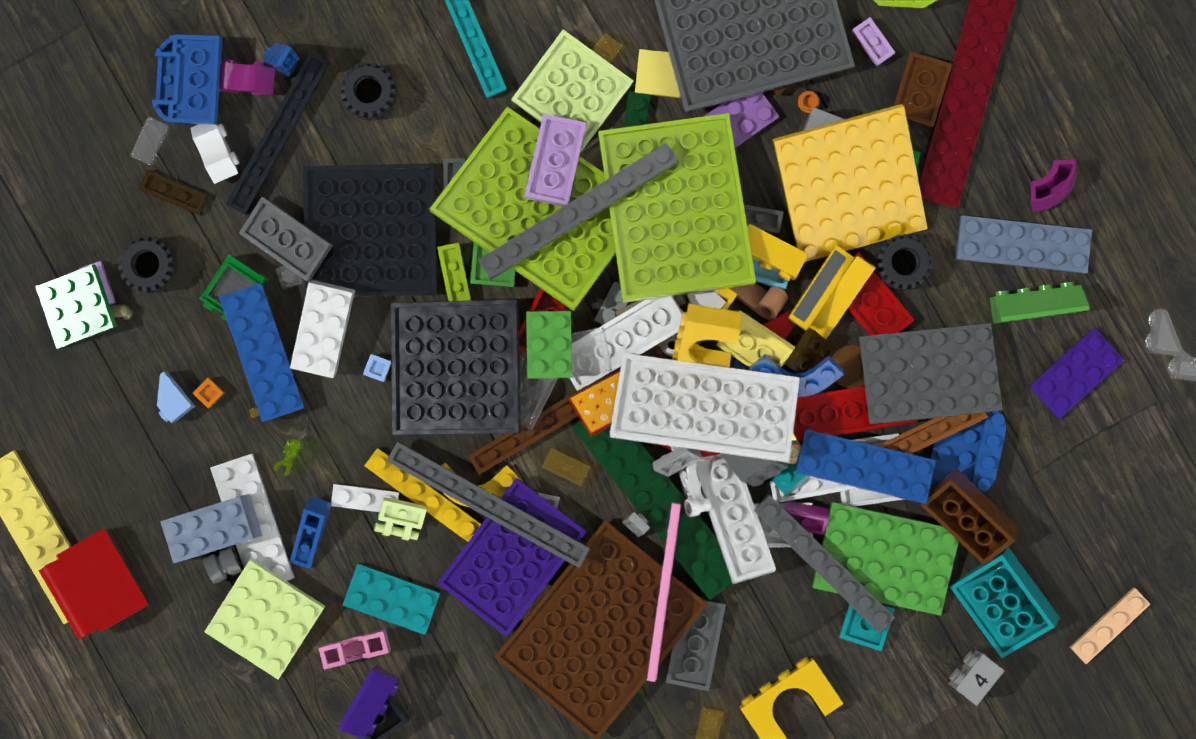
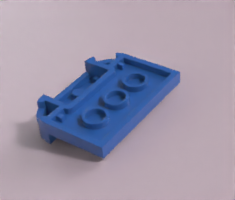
M205 35L169 36L170 38L165 40L160 48L156 49L155 56L158 57L156 100H152L153 108L156 109V112L163 120L172 124L217 125L222 37Z
M999 412L986 413L987 419L934 443L930 459L936 460L931 484L936 485L957 468L981 492L989 490L996 479L1006 434L1004 416Z

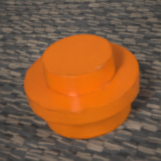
M812 91L803 92L798 98V106L805 113H810L813 107L818 109L820 105L818 95Z

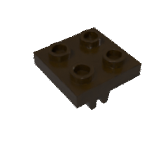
M808 327L804 335L797 333L795 336L800 341L788 357L785 365L795 373L807 372L826 357L831 356L835 347L814 329Z

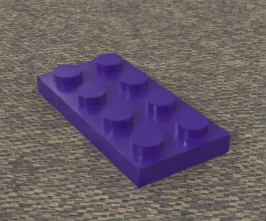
M1092 328L1028 387L1056 418L1060 419L1120 365L1124 359L1096 328Z

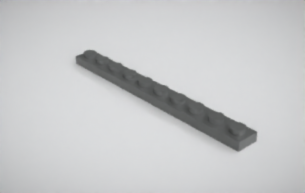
M663 144L478 260L490 280L494 279L679 163L678 159L668 144Z
M400 442L396 443L387 459V462L578 568L581 567L591 549Z

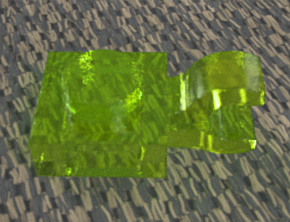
M297 438L287 441L283 449V453H285L284 460L278 461L274 465V471H278L279 467L284 465L286 467L284 475L288 476L291 473L292 464L297 458L303 441Z

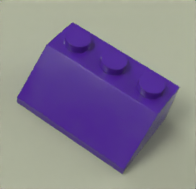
M376 664L369 672L338 729L363 739L367 734L372 735L378 725L374 722L378 714L383 716L389 705L386 703L388 696H394L400 686L396 683L399 677Z

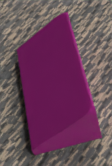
M791 501L786 502L785 510L807 532L825 536L830 518V510L828 508Z

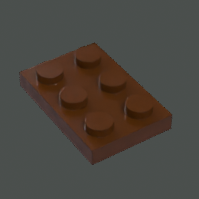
M910 51L893 106L902 104L908 121L933 128L952 64Z

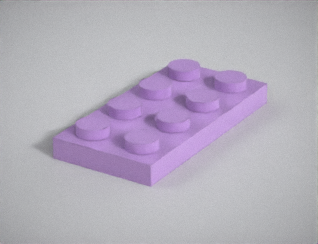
M543 114L525 191V199L562 207L569 204L586 129L585 122Z

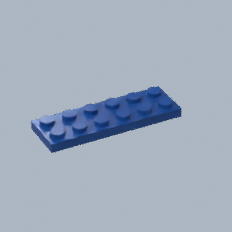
M262 283L219 296L262 422L305 408Z
M805 430L795 473L926 504L936 460Z

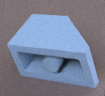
M168 372L160 374L157 406L160 411L158 413L166 422L175 423L194 408L195 405Z

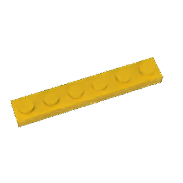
M377 448L364 466L415 504L426 506V512L469 542L481 526V523L425 482L387 462L389 456Z

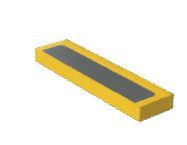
M836 245L788 319L806 331L854 260V257Z

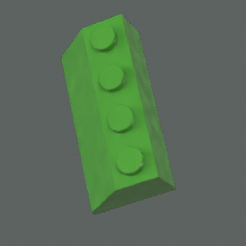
M1074 282L1061 283V288L1054 289L1052 285L1039 286V291H1031L1030 288L1017 289L1016 294H1009V290L995 292L996 296L990 298L993 324L1090 310L1082 286H1074Z

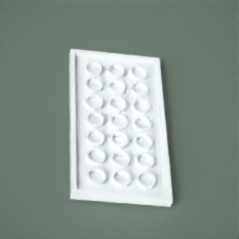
M623 353L610 437L789 462L800 377Z

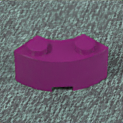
M224 59L223 63H221L219 91L239 93L241 91L251 92L252 95H273L275 68L267 67V63L254 62V65L236 64L237 61Z
M1076 159L1054 160L1052 169L1045 177L1031 182V205L1033 212L1049 209L1066 198L1077 178Z

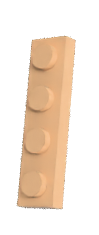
M1132 588L1074 642L1070 648L1087 664L1141 614L1150 603L1136 588Z

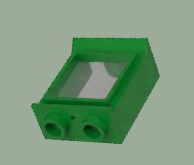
M228 254L224 263L199 299L204 301L203 306L212 312L215 309L222 313L221 318L227 321L219 296L258 283H262L264 287L268 279Z

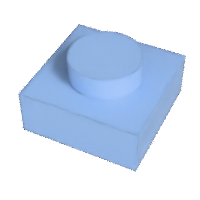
M370 354L363 375L385 382L392 362Z

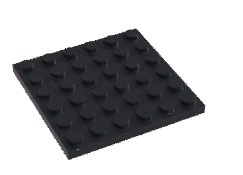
M435 164L303 166L304 225L333 245L311 280L355 290L354 297L437 295L436 215L430 212L431 206L436 201ZM305 281V298L309 284L308 281Z
M519 300L391 303L392 435L521 433Z

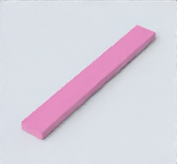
M672 502L647 677V681L653 682L657 678L681 504L677 502Z

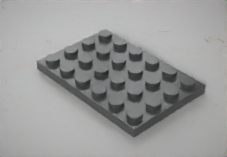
M991 323L859 337L869 425L999 412L1003 410Z

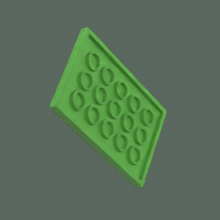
M831 502L830 518L825 536H823L822 546L880 603L936 615L942 614L959 541L942 525ZM815 571L813 588L838 593Z

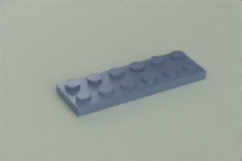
M960 216L956 260L1087 274L1092 230Z

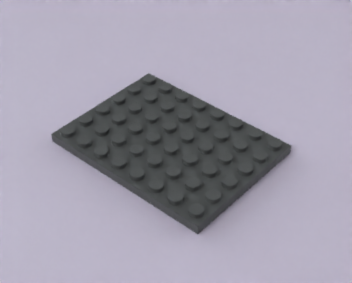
M654 0L685 113L855 67L837 0Z

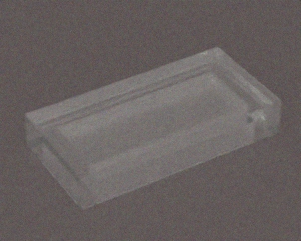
M148 117L130 156L152 166L170 126Z

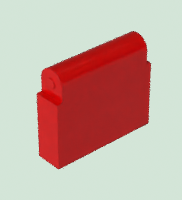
M105 529L57 554V560L39 570L40 575L78 640L91 635L96 630L101 633L149 605Z

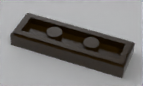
M149 170L146 171L139 188L140 191L200 216L209 197L207 194Z

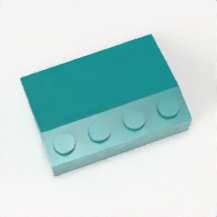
M1009 547L1005 548L987 564H980L950 586L1001 658L1053 629L1060 619Z

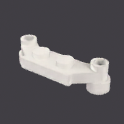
M670 446L672 451L678 449L676 446ZM696 462L679 471L684 497L687 498L684 503L685 512L689 517L711 510L709 498H704L701 493L702 484L697 476Z

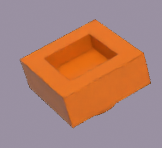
M207 378L193 394L210 409L225 392L210 378Z

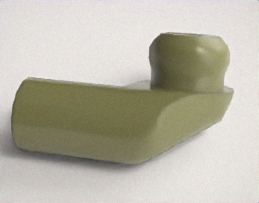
M126 304L110 306L114 318L123 317V319L128 320L133 315V311Z

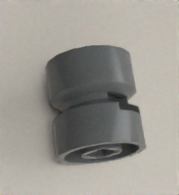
M233 546L221 550L219 556L212 554L203 559L206 572L214 584L227 579L228 574L234 576L244 570L241 559Z

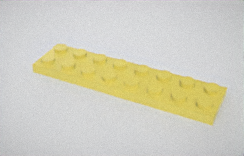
M12 451L0 458V516L62 623L66 624L68 621L40 575L39 570L57 560L56 555L70 548L71 545L17 452Z

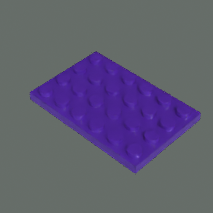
M518 478L514 480L501 498L577 541H580L587 532ZM487 517L438 581V584L507 637L565 560Z

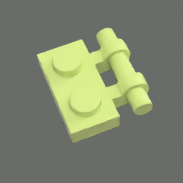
M383 497L378 520L385 521V523H376L374 531L381 532L384 536H399L402 540H417L419 532L413 531L412 527L422 528L427 507ZM393 523L404 525V528L394 527Z

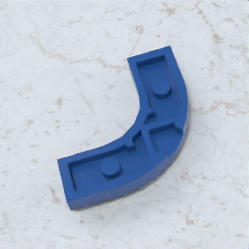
M764 354L753 363L749 371L800 377L797 397L819 393L844 375V369L830 356L826 357L813 369L804 373L786 371L767 354Z

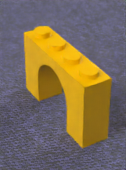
M688 304L687 312H682L672 360L730 368L731 353L706 349L695 342L700 340H717L737 344L742 312Z
M807 657L801 659L796 663L797 667L792 671L785 670L777 676L779 680L773 684L771 682L764 684L759 688L761 692L755 696L750 694L741 701L742 705L739 707L760 739H787L774 720L772 712L776 697L786 689L799 688L808 692L825 716L843 705V702L812 657L810 659H807Z

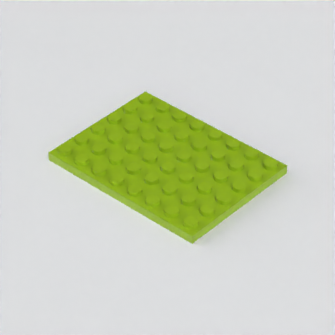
M506 107L431 206L430 212L490 253L561 209L562 206L524 198L540 129ZM580 156L569 203L605 181L604 173ZM609 207L511 268L574 311L616 254Z
M729 113L598 131L605 181L665 143L668 144L679 161L672 168L609 206L623 303L756 284Z

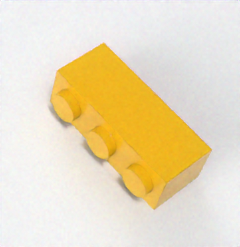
M749 224L747 228L752 259L759 262L758 266L767 271L773 269L778 272V276L784 280H795L808 254Z

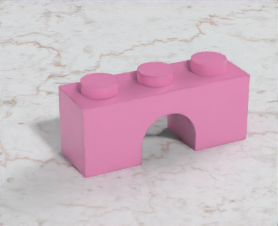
M386 629L319 647L324 670L344 665L354 660L383 655L391 651Z

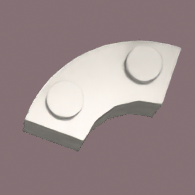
M198 124L190 128L204 166L214 184L238 174L236 165L239 164L236 154L230 152L224 138L227 136V133L222 124Z

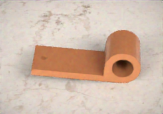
M756 283L729 288L737 294V299L767 320L775 319L788 301L786 291L779 287H771L766 291Z

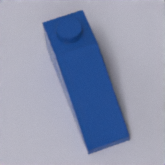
M276 42L273 47L270 45L264 54V62L289 78L301 60L291 47Z
M313 496L310 497L302 514L290 563L311 569L332 503Z

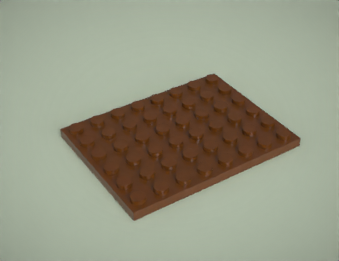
M606 520L585 544L591 549L581 567L578 568L571 563L495 656L499 662L592 739H599L647 680L663 567ZM672 574L659 664L708 605V603Z

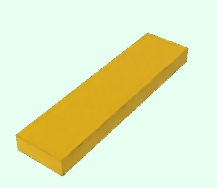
M857 255L819 311L810 328L827 339L876 267Z

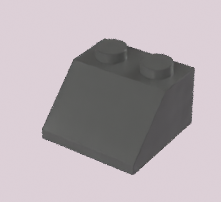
M721 453L739 480L751 486H759L765 480L779 475L782 470L788 468L787 462Z

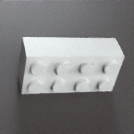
M315 280L309 282L291 361V369L330 378L335 377L355 290Z

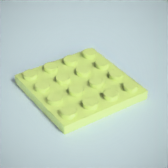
M562 30L511 101L540 122H542L543 114L585 122L586 129L581 147L582 152L634 81L565 30Z
M251 558L206 628L205 633L276 679H279L322 613L325 605Z

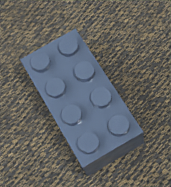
M250 494L160 521L173 564L262 536Z

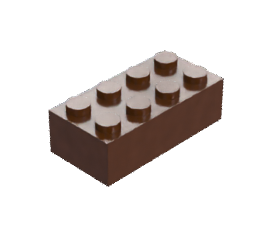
M957 468L929 490L926 504L921 503V506L983 565L987 564L1016 540L1020 529Z

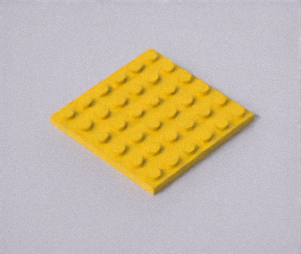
M902 104L773 139L796 247L808 254L805 262L829 256L836 245L847 251L888 240L897 235L900 236L928 229L905 108Z

